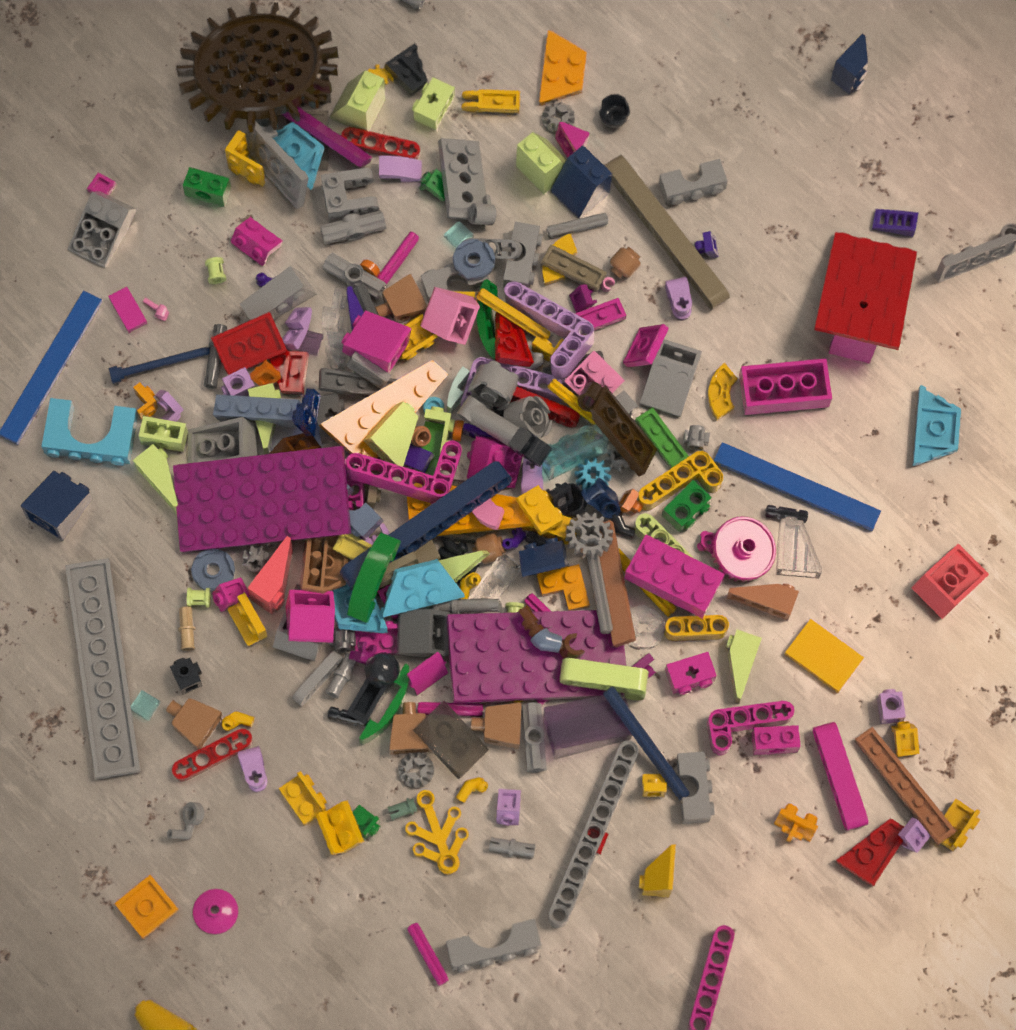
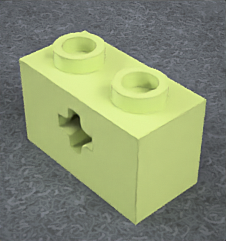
M433 77L430 83L424 85L422 89L423 95L420 100L417 99L415 101L412 111H414L415 121L436 130L455 97V87Z
M143 416L139 439L141 445L151 446L154 444L158 448L184 452L188 430L186 423Z

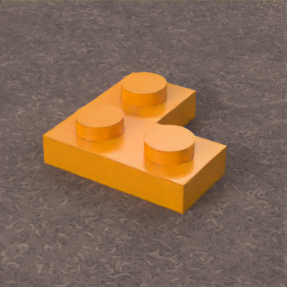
M579 564L537 574L536 577L542 597L563 592L568 611L590 607Z

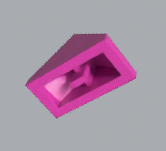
M559 122L555 138L568 158L582 145L587 146L590 132L565 122Z

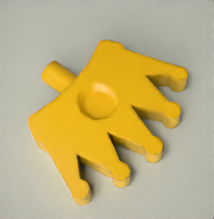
M379 64L375 65L376 69H368L369 72L384 78L385 85H388V78L391 79V82L394 81L392 75L385 68L380 69Z

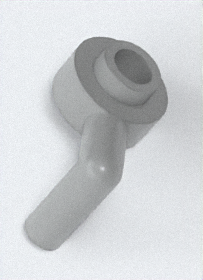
M188 802L183 809V820L186 823L185 829H169L167 837L189 840L192 837L194 826L199 825L204 818L203 806L197 802Z

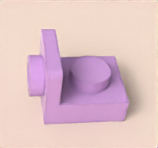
M160 389L155 394V397L159 400L157 404L167 412L161 419L176 422L181 417L180 413L184 409L168 391Z
M499 789L497 824L519 825L521 790Z
M911 818L898 834L903 840L902 846L918 853L930 837L926 829L915 818Z

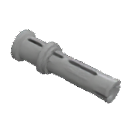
M459 598L435 604L433 609L453 614H460L461 612H501L502 603H499L501 602L500 598Z

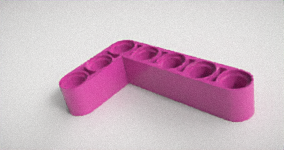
M447 441L442 447L434 476L360 453H352L346 459V476L355 481L433 504L450 492L462 448L456 441ZM447 452H453V453H455L456 455H455V456H449V455L447 454ZM357 464L360 466V468L355 469L352 468L350 465ZM377 470V471H379L381 474H380V475H374V474H372L371 471ZM440 471H448L450 474L443 475ZM399 477L402 480L398 482L393 480L392 478ZM420 483L423 487L417 488L413 484ZM439 489L442 490L444 493L437 494L434 490Z

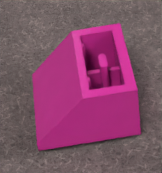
M476 437L466 478L469 479L492 462L499 461L512 477V481L507 487L515 488L522 456L515 453L510 447L496 438Z
M289 590L285 606L288 641L333 643L335 618L333 591H327L322 594L305 590Z

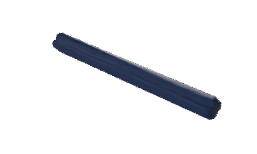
M614 687L607 689L603 693L604 697L676 797L681 800L682 797L689 796L690 792L617 690Z

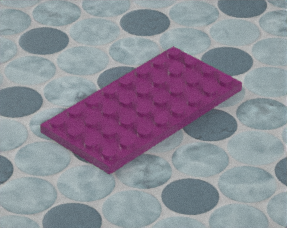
M343 446L173 465L175 495L178 503L176 510L180 552L283 542L287 536L292 541L351 534Z
M597 610L533 612L539 620L538 625L542 624L550 632L562 636V639H565L569 634L577 633V638L573 644L569 645L574 650L582 649L585 651L580 660L626 666L625 646L622 645L616 648L613 646L611 633H601ZM519 612L447 615L453 703L605 698L603 693L606 690L562 684L560 682V673L563 658L560 655V650L559 652H549L536 648L530 641L531 637L528 634L530 631L525 630L521 625L524 619ZM618 692L621 697H625V693Z

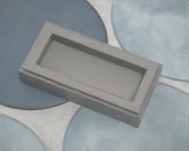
M356 351L346 364L348 368L380 389L385 386L392 376Z

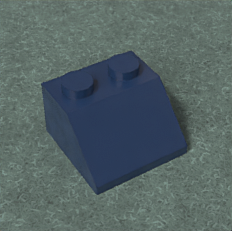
M863 33L836 60L830 79L849 95L854 89L858 91L865 82L863 78L867 74L868 54L866 36Z
M552 538L544 540L545 545L537 546L536 543L523 545L524 550L519 551L522 577L568 567L569 562L564 541Z

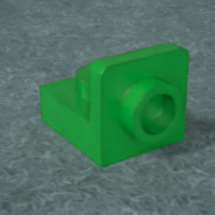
M437 168L430 172L426 171L420 179L422 183L419 189L421 191L426 189L440 201H445L442 172Z
M360 804L353 811L362 837L366 840L370 835L374 837L381 828L379 825L380 818L371 814Z

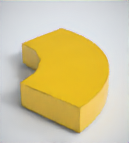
M571 234L561 237L553 244L574 256L577 255V249ZM543 266L542 276L545 286L565 280V276Z
M723 363L716 370L708 389V403L716 421L734 409L730 398V391L738 378L726 363Z

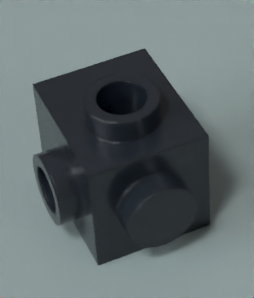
M185 657L173 662L174 665L170 666L182 695L203 686L199 677L202 671L198 663H193L190 657L187 659Z

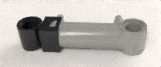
M470 395L456 413L469 424L477 426L538 467H541L553 450L543 440L534 437L533 434L522 427L519 428Z

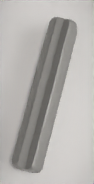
M600 213L550 225L547 227V233L549 238H554L608 224V216L606 213Z

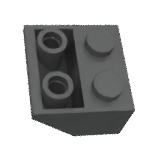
M417 609L399 613L397 654L427 659L437 652L441 654V657L448 656L449 644L446 617L450 612Z

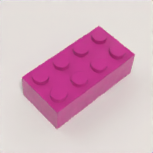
M827 358L741 366L739 380L744 415L828 408L831 404L832 392Z
M646 534L625 572L624 579L703 619L725 574Z

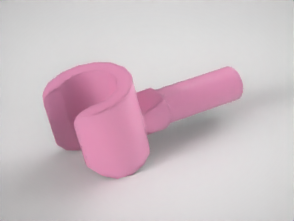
M611 277L605 278L601 284V289L604 292H609L611 289L605 283L614 286L615 280Z
M144 298L143 302L156 310L155 317L166 321L169 315L166 306L162 304L157 305Z

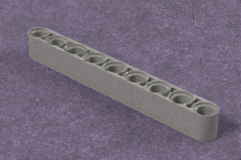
M627 740L622 742L617 750L550 908L548 920L554 928L564 927L571 916L637 759L639 750L633 741ZM630 748L634 755L626 757L623 755L622 750ZM621 768L625 771V776L617 777L613 771ZM612 788L617 792V795L610 798L606 796L605 790ZM598 809H605L608 812V816L600 818L597 816L596 811ZM592 828L597 829L600 832V836L593 839L588 836V830ZM586 849L590 851L591 857L582 859L579 856V851ZM579 870L582 873V878L574 880L570 876V872ZM566 890L571 891L574 898L569 901L564 900L561 893ZM561 911L564 913L565 919L558 922L553 919V913Z

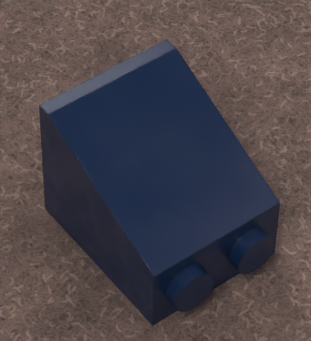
M582 145L567 158L551 189V193L577 219H580L610 194L612 173Z
M53 470L21 504V508L29 521L63 541L91 502L92 496L87 486L82 483L77 485L71 481L72 478L66 473L61 472L59 474Z

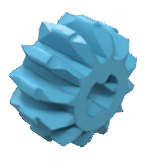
M596 457L593 458L591 463L586 458L584 464H578L577 468L579 471H575V477L578 478L576 485H582V489H587L595 483L597 478H601L609 486L607 481H611L612 477L608 474L610 467H604V460L598 464ZM591 473L595 474V479L591 478Z

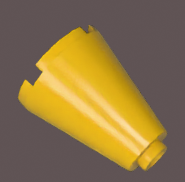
M143 1000L135 1008V1018L143 1030H197L193 1024L152 1000Z

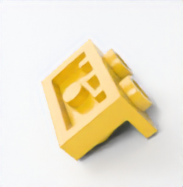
M243 593L237 596L239 603L229 607L228 612L246 645L251 646L266 638L267 633L247 595Z
M299 771L297 776L281 786L279 791L302 824L306 826L316 819V813L327 811L325 806L327 801L321 792L316 793L312 788L315 784L308 774L303 775Z
M348 800L338 803L327 811L316 813L319 827L332 855L346 853L364 842Z

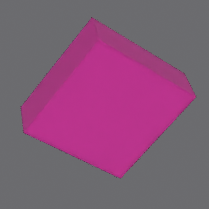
M98 172L87 187V191L89 193L101 191L110 195L117 184L112 179Z

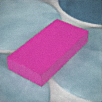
M128 287L108 296L128 333L148 324Z

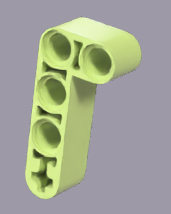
M644 513L637 517L634 528L636 535L641 540H643L646 534L649 535L651 533V537L655 539L662 538L665 544L692 557L653 516ZM641 524H642V525H646V524L649 525L648 528H647V527L641 528Z
M573 658L562 660L560 682L562 684L600 690L614 687L617 692L625 693V698L641 701L645 698L648 680V670Z

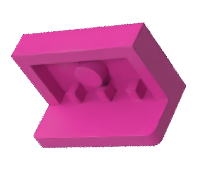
M250 217L235 228L231 243L263 266L266 264L268 256L281 247L283 240Z

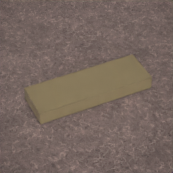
M550 244L541 261V265L581 285L587 284L588 288L595 292H598L607 275L606 271Z

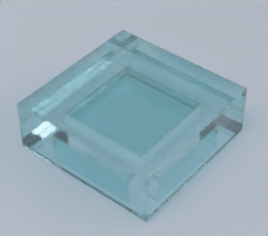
M460 221L444 234V238L455 248L465 239L474 237V234Z
M141 690L131 705V710L147 721H150L160 706L161 701Z

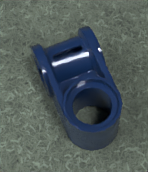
M597 478L595 483L589 488L581 490L585 501L604 517L612 518V515L616 514L618 516L620 513L617 493L601 478Z

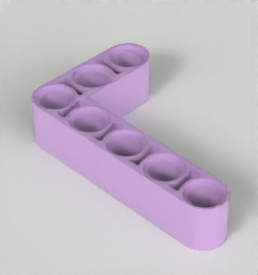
M518 282L508 283L504 288L505 302L544 328L564 338V341L551 356V373L557 379L567 378L594 344L593 324Z
M479 357L474 360L461 406L467 397L472 394L471 391L468 392V389L477 371L476 369L482 364H488L489 361L495 360L485 357ZM500 363L502 368L517 374L519 378H526L528 380L525 384L518 382L517 387L554 402L567 404L549 388L541 389L538 386L541 383L548 385L551 380L556 379L574 394V391L564 382L565 378L557 379L550 374Z

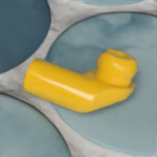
M235 711L223 718L221 726L226 731L232 730L241 724L252 727L255 717Z

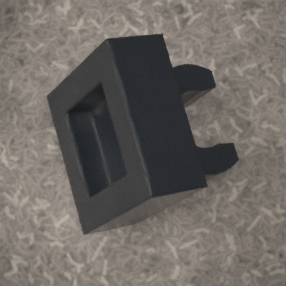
M566 482L555 484L556 488L551 491L546 489L551 499L550 502L559 510L574 502L571 486Z

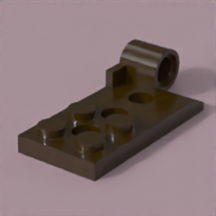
M596 382L587 383L578 397L579 407L584 411L591 412V419L612 443L616 451L625 459L630 469L638 477L644 475L657 448L606 385L602 387Z

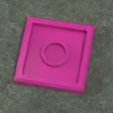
M665 324L639 328L623 364L627 367L651 365L669 327Z

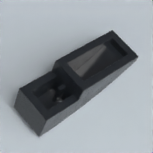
M366 678L346 714L366 725L392 684L379 688L372 685Z

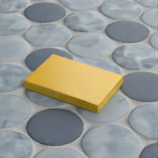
M812 619L808 621L784 653V655L837 693H839L864 659L862 655Z

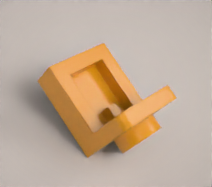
M139 382L133 389L135 395L144 404L137 410L138 416L142 420L143 416H153L157 411L158 405L149 386L144 387Z

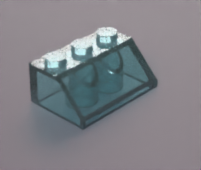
M594 424L580 428L578 433L572 436L570 434L563 436L559 439V442L553 445L548 444L553 450L543 462L542 468L549 481L578 467L579 463L584 464L586 458L591 461L594 457L597 458L607 453L609 440L599 427Z

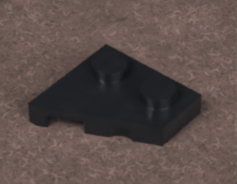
M415 43L386 62L384 67L411 96L428 83L426 73L423 71L422 60L417 52L418 47Z

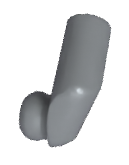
M538 352L533 353L534 363L530 367L523 368L536 370L543 366L544 355Z

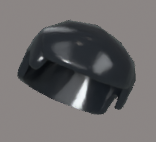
M610 94L602 99L599 116L605 126L610 128L622 127L629 120L631 109L624 96Z
M568 483L571 486L574 502L560 511L566 517L575 518L577 514L581 515L585 512L588 503L581 494L583 489L579 485Z
M380 652L366 661L364 671L366 678L372 685L383 688L398 679L400 667L399 662L392 654Z

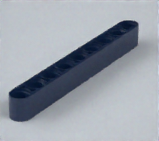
M499 461L492 462L391 532L389 536L401 540L393 561L413 551L415 552L505 489L511 483L512 477ZM371 547L348 562L340 570V575L352 591Z

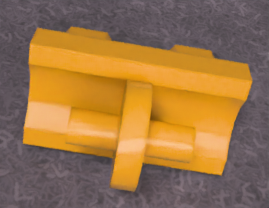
M788 803L784 809L781 808L774 824L781 827L782 832L788 834L786 841L791 842L794 837L800 841L803 838L810 842L818 828L816 825L817 816L806 813L803 819L796 815L798 808Z

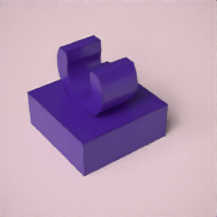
M711 231L702 233L703 240L694 242L695 249L699 254L706 253L710 259L718 258L716 237Z

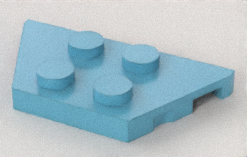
M292 122L281 130H276L278 136L273 139L289 157L294 159L299 168L306 172L309 177L307 187L311 190L325 147Z
M922 385L918 389L912 466L955 453L959 445L961 408L948 403L939 395L935 396Z
M438 559L394 570L392 584L388 588L385 606L381 608V614L383 617L465 596Z
M346 583L345 586L332 590L334 593L335 620L339 629L387 633V626L376 599L373 601L376 604L369 622L365 623L347 615L352 590Z

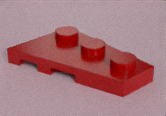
M496 312L495 361L503 364L530 367L534 361L523 329Z
M890 818L835 862L874 887L903 842L898 834L904 826Z

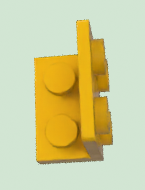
M238 130L225 148L228 168L232 173L236 175L241 174L246 177L250 183L254 185L259 184L263 187L265 184L263 166L247 158L249 152L246 134Z

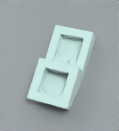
M465 367L460 369L451 385L447 401V413L452 414L462 401L464 392L461 389L466 384L470 371Z

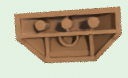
M339 536L305 539L300 577L301 590L324 594L327 591H332L346 585L345 580L340 575V570L348 563V557L333 550Z

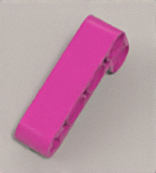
M776 701L712 711L707 720L711 750L717 755L726 754L732 745L731 732L750 730L755 727H773L788 724L794 715V706L788 701ZM781 709H783V711L787 713L786 717H783V714L779 713ZM759 711L764 712L767 715V719H758L756 713ZM737 714L742 715L745 718V722H736L734 716ZM715 717L721 718L723 725H714L712 719ZM716 740H725L727 746L724 748L718 747Z

